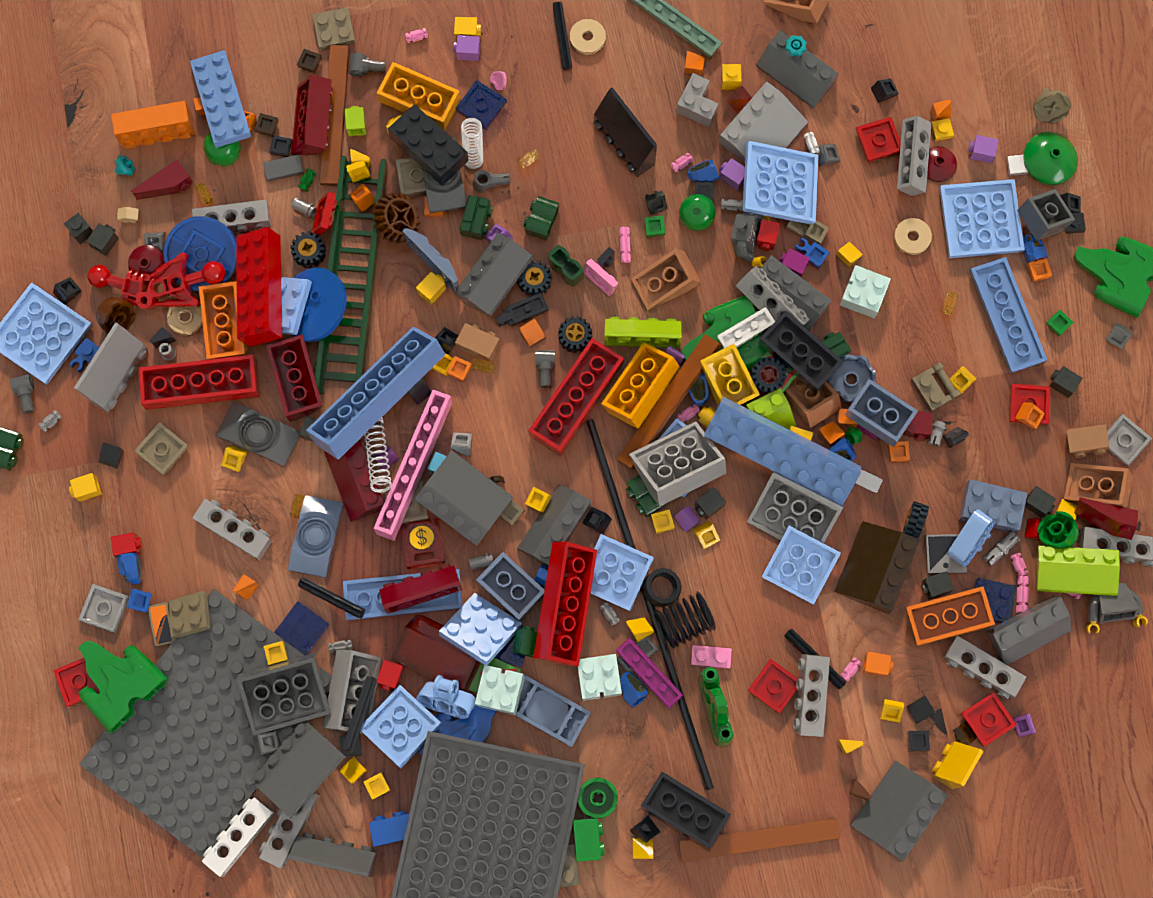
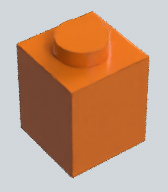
M874 652L865 653L862 673L886 677L889 673H892L893 661H891L890 655Z

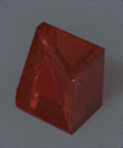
M741 86L727 99V102L739 114L752 97Z

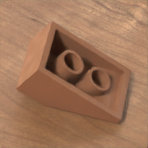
M764 0L763 3L800 21L817 24L829 0Z
M677 248L631 278L648 311L687 293L702 283L685 251Z
M795 377L784 391L785 396L798 415L810 428L836 413L839 409H842L839 394L828 382L815 394Z
M1071 463L1064 500L1078 503L1079 497L1127 508L1133 475L1129 468Z

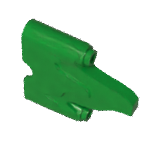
M1120 236L1115 245L1123 254L1106 248L1092 250L1078 246L1073 256L1075 262L1102 284V286L1097 285L1093 295L1102 302L1138 318L1151 292L1147 281H1153V247L1126 236Z
M743 295L705 311V314H702L706 325L710 324L712 326L684 346L682 354L685 356L684 360L688 359L705 334L719 342L717 339L719 334L755 314L752 302ZM764 333L737 347L748 371L752 370L755 363L762 359L767 352L758 344L760 337Z
M85 641L78 647L85 658L89 677L100 690V694H98L93 688L86 686L78 695L88 710L109 734L117 731L133 716V706L137 700H150L169 680L136 646H128L123 651L124 658L113 655L93 641Z
M708 667L700 673L698 683L713 741L719 747H726L731 743L734 732L729 720L727 701L720 687L718 671L715 668ZM706 674H710L713 678H708ZM722 731H727V738L722 736Z

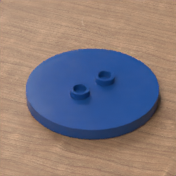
M205 216L187 218L178 223L168 234L164 245L165 264L177 257L181 252L186 253L189 256L186 264L188 275L202 271L204 265L210 261H217L226 270L225 278L221 283H227L237 269L236 238L232 231L217 219ZM179 278L176 280V282L181 285V280ZM204 281L190 286L192 291L199 292L200 286L211 284Z
M310 268L294 277L308 279L312 284L297 335H290L292 337L303 335L305 342L319 341L330 335L341 322L347 303L344 284L336 274L324 268Z

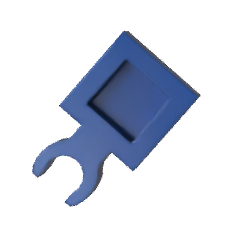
M801 238L800 242L804 244V247L796 244L795 249L799 252H804L805 256L810 258L809 263L819 269L830 252L816 242L811 246L806 239Z
M85 338L74 352L78 357L71 361L70 366L73 368L76 364H80L77 371L79 373L82 372L85 363L91 362L100 347Z

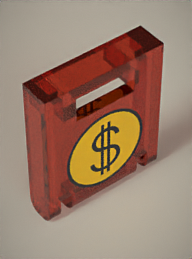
M435 518V525H432L431 519L409 522V529H405L404 523L401 524L407 570L446 563L439 518ZM434 552L433 559L416 561L415 555Z

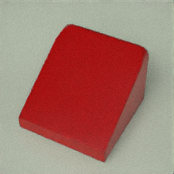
M1041 519L1027 520L1026 538L1041 541L1038 533Z

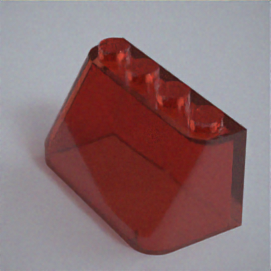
M415 615L405 626L392 660L396 661L399 665L414 670L419 675L432 679L433 682L438 675H442L444 679L451 681L457 680L459 690L464 691L479 661L439 636V631L444 625L426 616Z

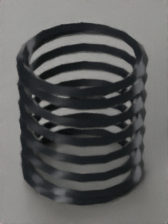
M698 591L696 592V599L708 625L704 621L693 595H689V599L699 618L702 629L695 620L691 607L684 597L682 601L692 620L695 632L689 624L679 601H676V606L686 625L688 634L683 628L674 606L669 604V608L678 625L681 637L666 607H663L662 610L670 628L661 611L656 610V616L661 624L663 633L673 649L675 647L678 648L679 642L685 644L686 639L692 641L693 636L698 638L699 633L705 635L706 630L712 632V630L715 631L716 629L712 613L704 597Z

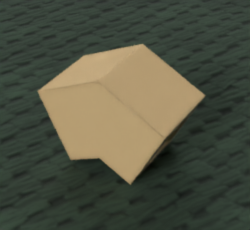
M131 207L118 208L117 220L123 223H136L139 209Z

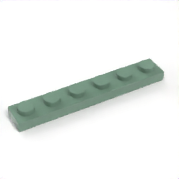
M630 0L710 59L722 46L720 40L666 1Z

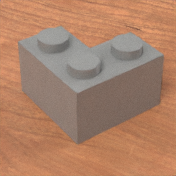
M693 73L677 103L676 113L706 127H710L718 110V103L705 98L710 80Z

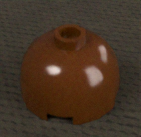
M121 297L106 299L100 304L96 312L99 326L107 334L115 322L123 328L125 327L126 330L129 329L135 319L133 305Z

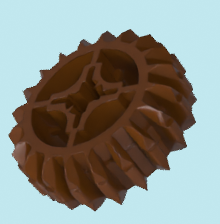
M403 193L386 194L378 199V203L373 206L375 210L372 214L375 218L372 221L376 222L374 228L379 229L378 235L383 234V240L389 239L390 243L396 242V244L406 242L403 235L405 228L415 232L419 230L417 226H419L420 222L417 219L421 215L416 214L418 208H414V202H409V197H404Z

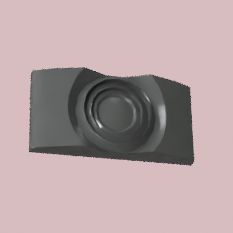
M422 168L430 213L466 207L461 170L455 173L444 185H440Z
M232 402L216 437L285 467L300 437V432L251 408Z

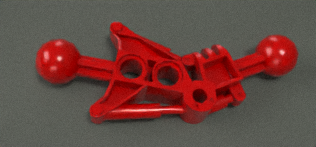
M181 252L177 257L157 268L150 275L131 269L124 279L112 275L106 266L98 264L90 268L87 273V279L95 288H104L109 285L121 289L122 299L139 308L153 310L157 306L199 307L201 305L200 300L193 295L190 285L204 281L211 285L219 284L224 280L226 270L220 262L210 261L204 265L202 271L187 275L186 264L189 256ZM180 278L181 285L177 288L175 282ZM162 283L164 289L159 293L158 286ZM171 295L179 298L176 300H165V302H158V299L168 297Z

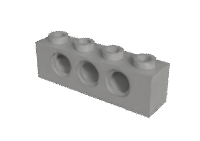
M919 116L903 119L897 189L910 196L926 193L931 122Z
M267 200L192 209L193 217L205 216L217 219L232 232L244 233L250 229L259 230L265 227H272L270 207ZM249 215H255L252 220H247ZM231 217H236L234 222H228Z
M757 266L751 269L736 285L759 310L766 307L775 321L785 311L802 325L810 320L806 313L799 309L793 303V300L780 290L779 285L772 282L767 277L766 272ZM758 285L763 287V291L759 290ZM771 298L776 300L777 305L772 303Z
M204 499L192 518L197 523L260 561L272 543L271 539L268 538L270 534L262 529L259 531L252 528L254 525L246 519L243 521L237 519L238 515L230 509L224 511L220 508L222 505L217 501ZM221 514V520L217 523L213 522L214 516ZM237 524L238 529L233 533L229 532L230 526ZM248 534H254L253 541L245 542Z
M1084 527L1080 530L1079 548L1100 549L1097 546V541L1099 540L1104 543V549L1117 550L1116 545L1119 543L1124 547L1123 552L1119 551V559L1123 560V563L1134 564L1135 562H1141L1143 566L1153 567V537L1134 534L1132 540L1112 536L1102 529ZM1136 546L1143 549V555L1136 552Z
M959 636L953 638L942 657L950 667L960 668L965 676L971 679L975 677L981 681L980 684L988 689L992 687L998 691L997 694L1007 700L1008 698L1016 697L1026 679V676ZM962 654H967L970 657L969 664L962 661ZM980 664H984L987 667L986 674H982L979 671ZM998 674L1004 677V684L997 682L996 676Z
M801 654V658L798 660L800 676L796 681L798 698L795 699L794 704L795 710H797L796 718L793 720L795 734L816 737L824 736L830 657ZM814 670L815 678L810 680L809 673ZM812 690L814 696L811 700H808L807 693ZM811 710L812 717L806 720L805 714Z
M313 793L304 803L301 811L296 813L291 819L279 809L277 814L279 819L276 824L273 823L268 832L270 837L267 843L263 842L259 853H261L260 859L280 869H284L296 837L301 835L320 795ZM286 820H291L293 823L290 831H285L283 828ZM278 838H281L284 843L280 850L274 847V842Z

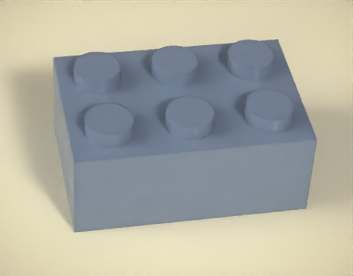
M869 379L847 410L845 416L894 447L918 410Z
M970 479L965 484L958 521L967 523L970 516L979 509L995 521L992 529L1008 533L1012 531L1016 534L1021 528L1027 492Z
M504 552L476 579L479 586L520 622L544 596V589Z

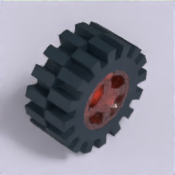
M765 357L757 361L752 367L751 372L756 388L765 392L778 390L786 380L785 366L773 357Z

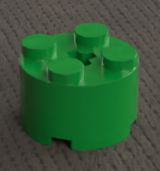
M591 778L581 786L578 804L585 815L593 819H603L615 810L618 802V793L615 786L609 780ZM595 793L603 795L601 798L602 803L593 802Z

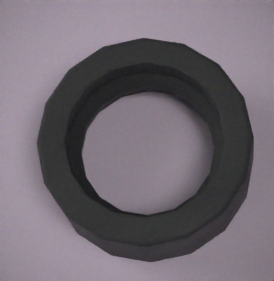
M660 568L654 570L646 577L643 583L644 596L654 606H669L681 594L682 584L680 578L670 569ZM662 576L671 582L673 587L671 596L662 599L654 594L651 585L656 577Z

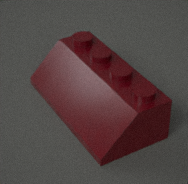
M311 74L297 86L291 155H317L327 148V132L330 127L328 117L332 108L330 104V97L333 93L332 79Z
M303 335L266 345L285 417L291 422L307 417L323 407Z
M361 439L339 460L324 451L350 521L353 522L381 511L385 502L381 493L371 490L367 455ZM374 484L373 488L379 489V486Z
M446 564L439 567L438 571H424L420 573L421 576L413 578V576L403 578L401 583L394 584V582L383 585V588L379 589L384 610L387 614H391L462 591L455 566Z

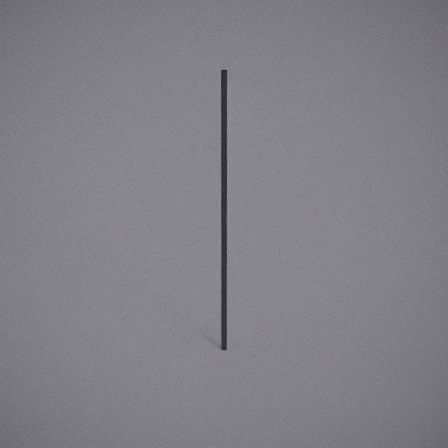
M588 420L586 423L626 545L636 549L594 420ZM642 585L641 591L670 680L683 694L661 624L656 616L655 606L645 598ZM683 694L678 704L706 790H710L714 786Z

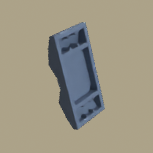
M405 228L403 235L405 236L406 244L436 274L443 277L445 283L455 293L459 285L449 259L444 258L430 245L427 237Z
M305 496L299 515L296 536L291 549L289 571L327 578L344 503Z
M524 675L525 679L515 716L572 747L591 712Z

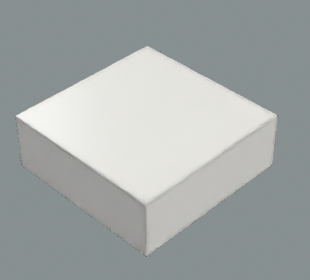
M1023 155L1007 156L1009 176L1028 174L1024 165Z

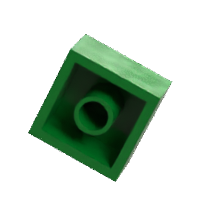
M598 818L573 820L577 862L601 860V856H605L604 843L599 841V835H603L602 822L598 823Z

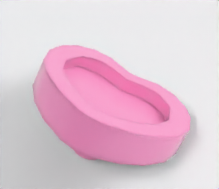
M495 71L490 76V82L494 84L496 90H503L507 83L506 74L502 71Z

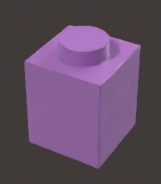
M458 35L457 42L453 44V53H456L457 60L479 61L480 37Z
M976 135L974 141H970L968 152H971L970 159L992 163L996 156L998 139Z
M732 158L728 163L724 162L719 169L721 172L720 180L738 191L744 183L745 167Z

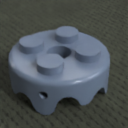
M847 354L840 358L844 361L842 366L827 382L839 394L841 401L853 403L869 379L876 382V372L865 356ZM849 375L854 376L856 383H847L846 377Z

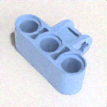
M979 509L976 510L959 533L947 555L962 567L967 566L977 551H982V545L986 539L991 537L990 531L995 521Z
M438 675L434 682H426L416 698L425 708L460 719L468 718L475 707L476 701L472 694L459 690L457 680L444 679L442 675Z

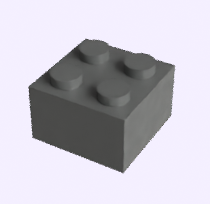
M1056 189L1028 198L1017 210L1036 241L1064 232L1075 220Z

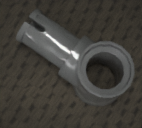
M361 53L350 55V75L362 77L365 73H369V71L385 73L386 61L369 60L366 55Z
M480 170L475 174L473 188L477 192L482 193L487 191L488 188H494L496 185H510L509 172L493 174ZM478 179H483L486 183L481 184Z
M535 350L536 367L540 371V387H551V370L555 367V350Z
M27 374L10 379L11 389L14 395L20 398L23 413L35 411L31 398L32 391L34 390L31 375Z

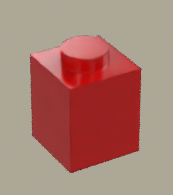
M762 219L756 246L765 251L774 250L780 223Z
M134 532L110 537L114 557L117 558L118 555L126 553L140 554L142 541Z
M384 660L376 681L380 684V689L389 692L392 689L395 690L400 683L405 668L402 665Z

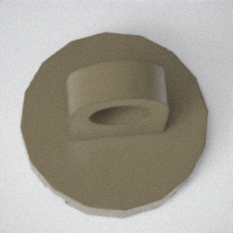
M1047 87L1042 90V95L1034 102L1033 111L1035 117L1040 122L1056 123L1067 117L1072 105L1069 96L1065 92L1059 90L1052 91Z

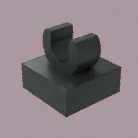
M656 190L654 194L645 195L650 215L668 209L662 190L659 192Z

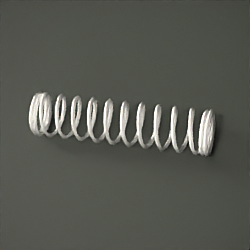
M468 118L461 125L462 147L470 156L468 157L470 160H468L465 166L470 169H477L483 163L482 125L478 119ZM469 122H474V123H476V124H467V125H465L466 123H469ZM470 125H474V126H476L477 128H475V127H468V128H466V127H467V126H470Z
M383 417L378 420L381 421L380 423L370 428L377 429L381 427L383 429L381 432H366L364 434L366 454L368 456L369 479L371 481L370 487L371 490L378 493L386 492L392 487L391 478L388 477L390 475V471H388L390 466L387 464L389 460L386 458L388 455L385 451L387 447L384 445L386 440L383 439L385 437L383 433L384 427H382L384 424ZM383 434L382 438H368L369 435ZM384 440L383 444H369L371 441ZM372 447H385V450L374 452L369 450ZM382 452H385V453H386V456H385V457L380 456V457L372 458V457L370 456V455H372L373 453H375V454L382 453ZM384 458L387 460L386 463H371L373 460H381ZM387 465V469L377 471L372 469L374 466ZM376 472H388L387 476H373ZM388 483L390 484V485H389L387 488H385V489H375V488H373V485H374V484H376V485H386V484H388Z

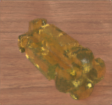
M533 149V152H528L521 159L518 158L517 161L521 168H525V165L528 166L535 162L536 158L539 159L540 155L536 149Z
M205 183L197 184L196 190L204 205L212 204L213 198Z
M953 291L947 293L948 297L946 296L943 304L944 309L942 308V312L947 315L953 313L951 310H954L957 301L955 298H958V294Z
M474 359L472 369L475 370L477 368L478 371L482 372L490 371L492 374L495 370V363L490 364L489 361H477V359Z
M295 494V499H293L291 506L292 512L289 514L292 517L299 518L305 497L301 494Z

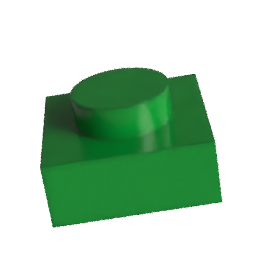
M663 216L645 217L646 237L665 236Z
M1059 310L1045 324L1059 337L1074 322Z

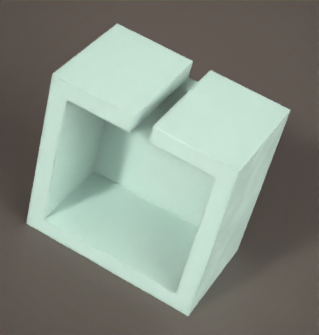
M855 265L840 306L875 319L891 278Z
M616 654L580 659L578 673L582 701L600 699L601 692H603L604 698L621 696Z
M484 665L475 705L485 709L516 715L525 676L522 673L505 670L504 674V671L500 668Z

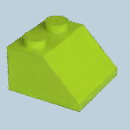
M781 388L747 404L745 407L788 430L791 426L796 427L790 405Z

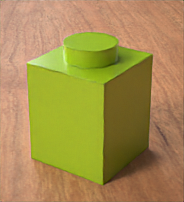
M351 106L345 109L348 136L367 135L364 108Z

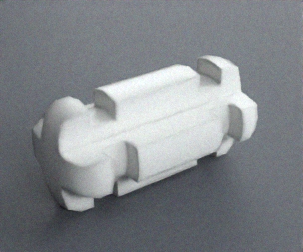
M813 132L806 133L804 138L810 153L818 154L820 149Z

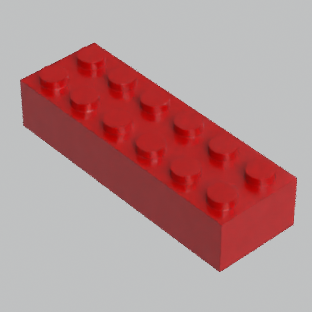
M269 227L236 236L237 339L250 347L282 338L281 235Z
M591 338L528 430L529 436L561 456L623 366L624 358L594 338Z
M254 355L139 367L141 405L146 410L260 397L257 360Z
M567 541L552 542L533 659L563 666H579L597 556L596 549Z

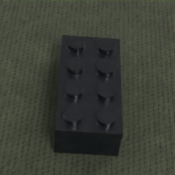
M415 104L388 128L390 139L440 185H444L468 162V152Z
M787 311L760 337L758 343L815 394L837 372L844 362Z
M664 772L660 773L641 804L643 811L709 852L731 818L729 812Z

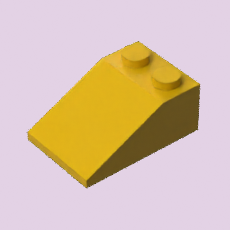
M734 343L700 360L717 405H719L723 397L741 405L760 395Z
M956 741L951 744L947 743L942 751L944 755L942 760L937 761L932 768L934 772L932 777L951 789L964 787L984 751Z

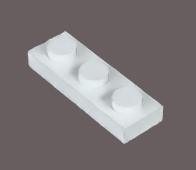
M765 307L719 334L717 339L723 348L733 343L737 348L768 330L775 320Z

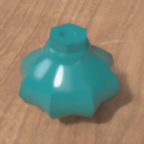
M792 35L788 40H785V51L790 56L800 57L802 53L807 51V41L802 36Z
M118 155L115 160L116 168L114 171L116 174L133 175L135 167L132 160L127 156Z

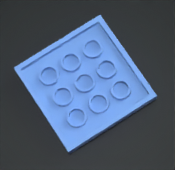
M748 141L745 154L743 211L814 224L816 222L818 155Z
M1015 179L940 185L939 190L949 258L1024 252L1020 214L1017 211L1019 207Z
M31 282L0 322V353L47 385L93 324Z

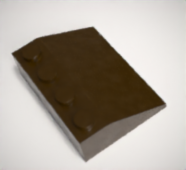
M862 521L834 592L890 614L893 611L920 539L903 532Z

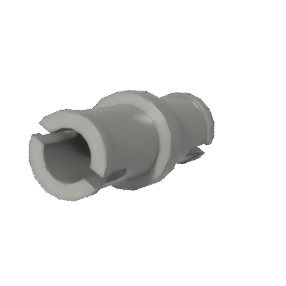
M1011 531L1000 543L997 542L995 548L983 557L986 562L989 561L988 564L991 567L1003 555L1006 556L1009 553L1008 551L1020 541L1018 536L1011 540L1015 535L1014 532Z

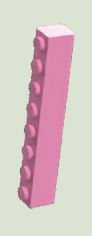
M432 390L374 526L377 535L395 541L452 406L450 395Z

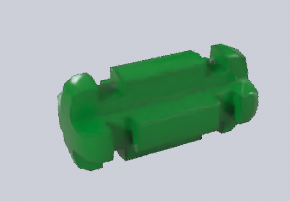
M309 168L306 169V173L303 174L300 180L301 184H298L300 190L308 191L307 187H310L314 179L313 176L316 175L315 171Z

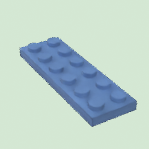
M225 50L191 60V67L215 147L218 148L252 137Z
M1004 257L971 268L970 274L1010 374L1045 363L1047 357L1007 258Z
M456 569L460 580V570ZM420 573L343 581L344 599L366 610L361 619L456 610L463 606L462 591L387 614L383 608L379 589H382L383 585L387 583H401L403 578L413 576V578L421 576ZM345 611L346 621L360 619Z

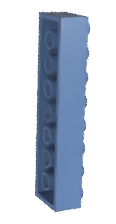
M413 326L306 430L315 445L339 460L445 356L437 339Z
M725 397L720 401L704 433L705 437L842 506L861 474L860 465Z

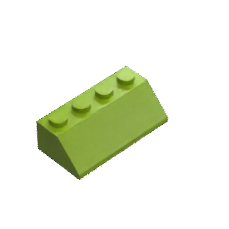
M620 317L605 319L604 346L641 347L644 342L654 348H668L670 346L672 348H680L682 338L681 321H677V319L670 318L666 319V321H658L657 318L639 320L636 317H630L628 320L620 319Z
M1038 546L1036 556L1037 591L1118 595L1119 550L1073 547L1055 549L1049 546Z

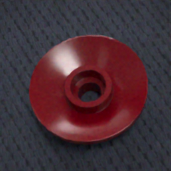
M936 146L929 148L927 178L935 182H943L950 179L957 169L955 155L944 147ZM936 160H942L943 163L938 164Z
M151 245L137 247L132 251L128 259L129 271L135 269L136 272L141 271L142 274L147 273L148 275L154 273L157 268L165 264L162 252ZM143 260L148 261L146 266L142 265Z

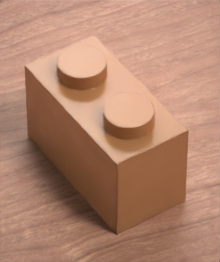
M465 323L455 344L456 348L491 363L500 345V339L497 334L491 331H482L476 324L471 323L469 325Z
M1106 424L1066 430L1070 456L1074 455L1075 458L1085 457L1087 453L1102 455L1109 451Z

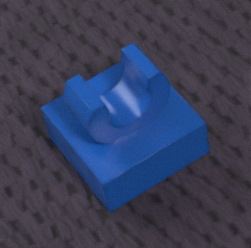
M131 589L126 608L147 613L152 593Z

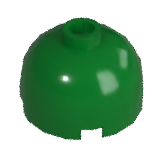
M211 132L207 134L204 139L203 150L207 159L212 164L226 167L233 164L239 158L240 141L216 148Z
M692 194L686 197L680 205L679 218L682 224L689 230L703 231L709 228L715 220V206L712 200L705 195Z
M1057 511L1052 516H1045L1038 526L1039 538L1042 543L1055 549L1072 547L1079 536V528L1074 518L1067 512Z

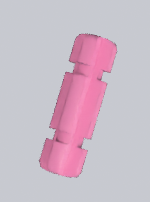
M620 227L621 263H630V228Z
M1019 576L1017 581L1019 587H1017L1018 605H1016V612L1018 614L1028 609L1026 604L1029 600V587H1027L1029 585V577Z

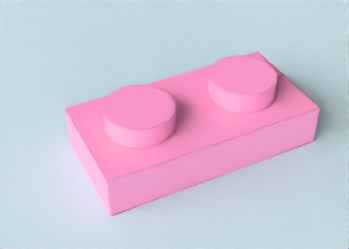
M589 259L583 268L584 275L610 297L615 292L618 282L612 275L604 271L598 263Z
M692 645L691 666L730 669L732 649Z

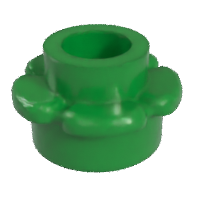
M849 427L848 431L845 432V438L852 445L862 441V432L858 428Z

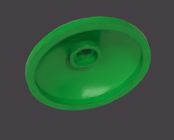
M1054 132L1039 133L1032 137L1024 148V165L1028 173L1040 183L1046 185L1062 184L1068 181L1077 169V152L1072 143L1060 134Z

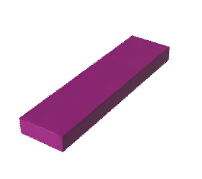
M631 638L627 639L615 650L668 709L683 697V694Z

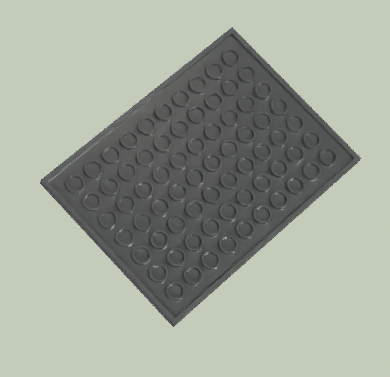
M215 589L208 595L210 629L177 638L171 643L155 664L169 679L166 685L150 700H137L133 706V716L114 733L109 734L105 730L79 764L203 859L205 858L203 856L205 851L210 846H215L218 842L216 840L218 835L223 830L226 831L229 828V822L236 814L238 815L241 812L245 802L258 789L251 779L268 761L269 757L275 753L261 755L253 741L254 736L236 679L238 674L269 666L264 646L284 641ZM284 641L288 660L305 656ZM320 667L327 696L330 690L332 675ZM300 723L268 732L276 731L280 747L283 741L293 733Z
M428 731L391 898H557L585 764Z

